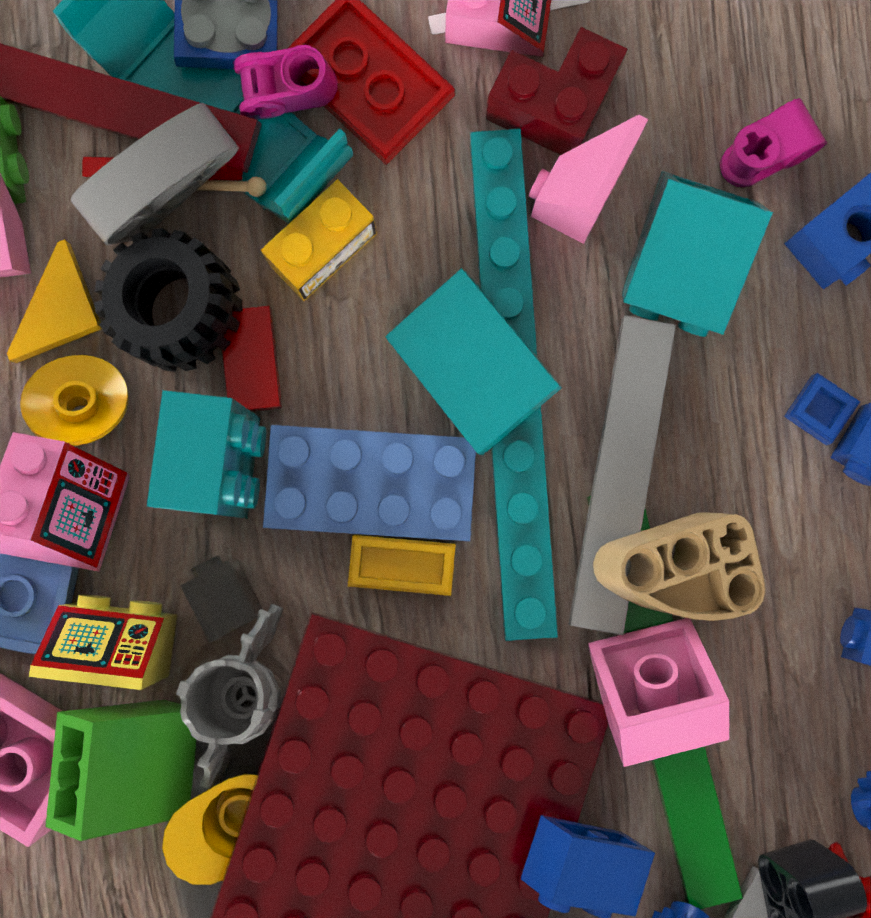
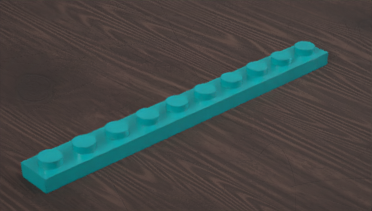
M521 129L470 132L480 289L537 356ZM540 406L491 448L505 641L558 637Z

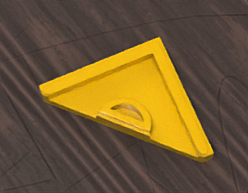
M65 239L57 242L8 349L7 356L11 362L19 363L102 330L99 325L101 321L95 312L94 303L71 244Z

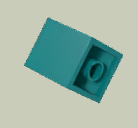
M662 171L622 291L623 302L630 304L629 311L645 319L658 321L661 314L679 320L678 327L691 334L707 337L710 330L724 335L773 212L757 201Z

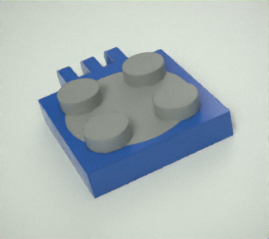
M175 0L174 60L176 67L234 69L233 62L241 55L278 50V0Z

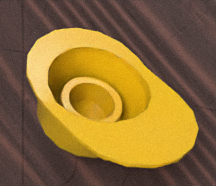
M242 774L228 778L187 801L173 813L164 829L162 850L167 866L178 878L195 885H212L223 880L257 775Z

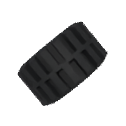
M164 228L152 229L151 238L143 232L131 236L133 244L129 247L120 243L113 250L118 255L112 263L105 260L101 270L106 273L104 281L96 280L94 292L102 296V300L94 302L96 314L104 318L99 324L104 334L114 338L112 343L119 349L166 371L176 372L177 367L185 371L197 369L196 360H200L205 364L215 360L213 351L217 347L225 351L231 343L224 338L227 330L237 332L240 321L232 316L233 311H242V300L234 294L240 290L237 280L229 274L231 272L229 267L195 237L192 239L185 232L175 229L172 235ZM187 279L189 293L183 310L170 322L155 326L152 318V308L158 293L167 284L175 280Z

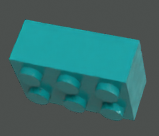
M162 390L146 507L248 519L249 508L256 509L260 492V479L253 477L255 458L263 457L266 446L267 431L266 427L260 426L261 418L233 398Z

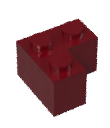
M580 27L559 72L511 50L488 95L486 120L507 130L521 129V137L562 155L585 143L618 76L628 49Z

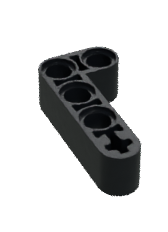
M809 839L759 856V873L768 918H847L866 910V893L854 868L847 861L817 841Z

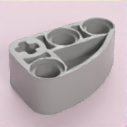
M200 103L158 126L114 157L75 191L71 197V202L105 245L132 241L131 236L140 232L147 234L223 167L236 154L239 147L206 104Z

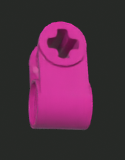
M298 45L271 52L248 53L237 57L233 62L235 73L241 77L244 101L239 105L240 114L250 118L269 119L284 113L320 108L327 105L337 92L338 81L334 71L316 48L309 45ZM319 69L318 77L312 84L300 86V80L306 71Z
M794 99L782 105L768 116L740 130L733 141V145L724 152L720 160V170L728 183L736 187H749L785 168H791L805 161L821 150L827 144V141L802 99Z

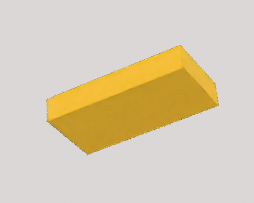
M352 535L348 587L451 596L456 544Z

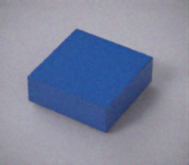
M819 373L811 375L784 417L823 444L829 445L834 442L860 401Z

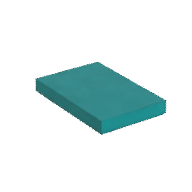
M462 268L385 336L478 455H484L562 389L557 380Z

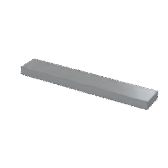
M626 315L621 319L568 623L570 626L623 635L629 601L619 597L597 581L593 562L601 546L641 532L676 328L675 324ZM630 559L627 561L625 567L626 577L628 576L631 569Z

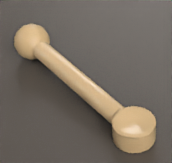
M255 176L248 181L207 180L197 190L249 192L252 196L260 197L265 194L267 186L264 179Z

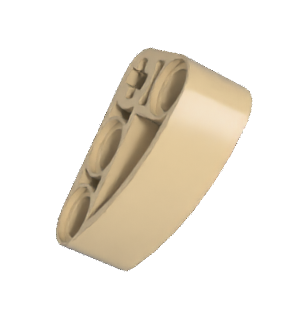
M695 513L608 542L601 546L593 562L597 581L619 597L644 608L688 619L715 621L751 614L759 608L765 596V582L752 527L744 517L737 514ZM675 545V555L672 559V550ZM630 559L631 569L628 576L626 577L625 567L627 561Z

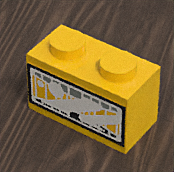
M337 179L260 251L270 267L305 301L377 235L374 216Z

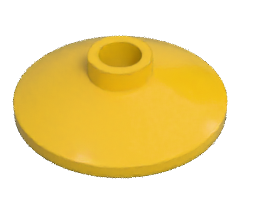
M71 355L45 364L29 378L21 394L20 408L27 426L36 436L64 441L77 446L94 442L104 437L120 423L127 410L129 393L122 374L109 362L94 356ZM77 406H85L80 410L72 411Z

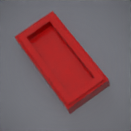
M270 306L242 308L240 312L233 311L232 316L240 321L237 332L227 330L224 338L231 343L225 351L222 350L227 398H233L251 412L282 409L272 309Z

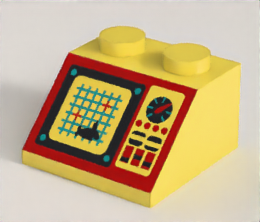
M80 594L78 595L77 602L58 605L30 665L29 677L142 690L169 676L177 614L162 613V604L157 602L134 600L130 601L128 609L111 607L110 597Z

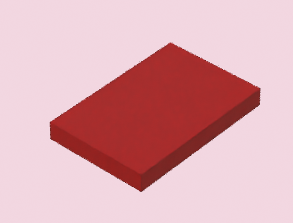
M335 0L288 47L309 45L316 48L334 71L338 81L337 92L334 98L323 107L385 165L455 96V88L360 0ZM319 69L306 71L302 75L300 85L307 86L312 84L318 77Z

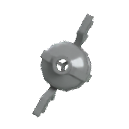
M271 604L268 611L259 610L254 628L248 634L243 633L241 636L242 649L239 656L226 655L218 660L204 663L197 667L187 680L180 681L176 695L181 698L180 714L182 721L187 725L191 735L196 740L209 743L207 751L202 755L197 766L204 768V775L199 784L203 788L210 789L225 780L232 760V755L227 749L228 744H244L264 734L276 719L281 704V690L273 672L256 659L263 648L272 641L283 611L282 607ZM249 687L255 691L256 696L249 693ZM246 700H249L254 703L251 706H248L244 702Z

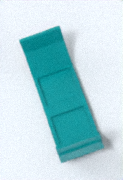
M62 0L53 10V13L67 34L110 76L240 114L239 105L244 101L241 77L235 73L234 69L176 67L174 60V11L164 0ZM291 112L274 118L257 119L262 124L248 173L243 172V179L241 180L248 181L255 176L264 179L267 186L265 194L255 197L250 195L249 192L244 193L264 210H269L288 224L312 203L354 156L352 147L348 145L346 133L340 128L330 139H326L317 135Z

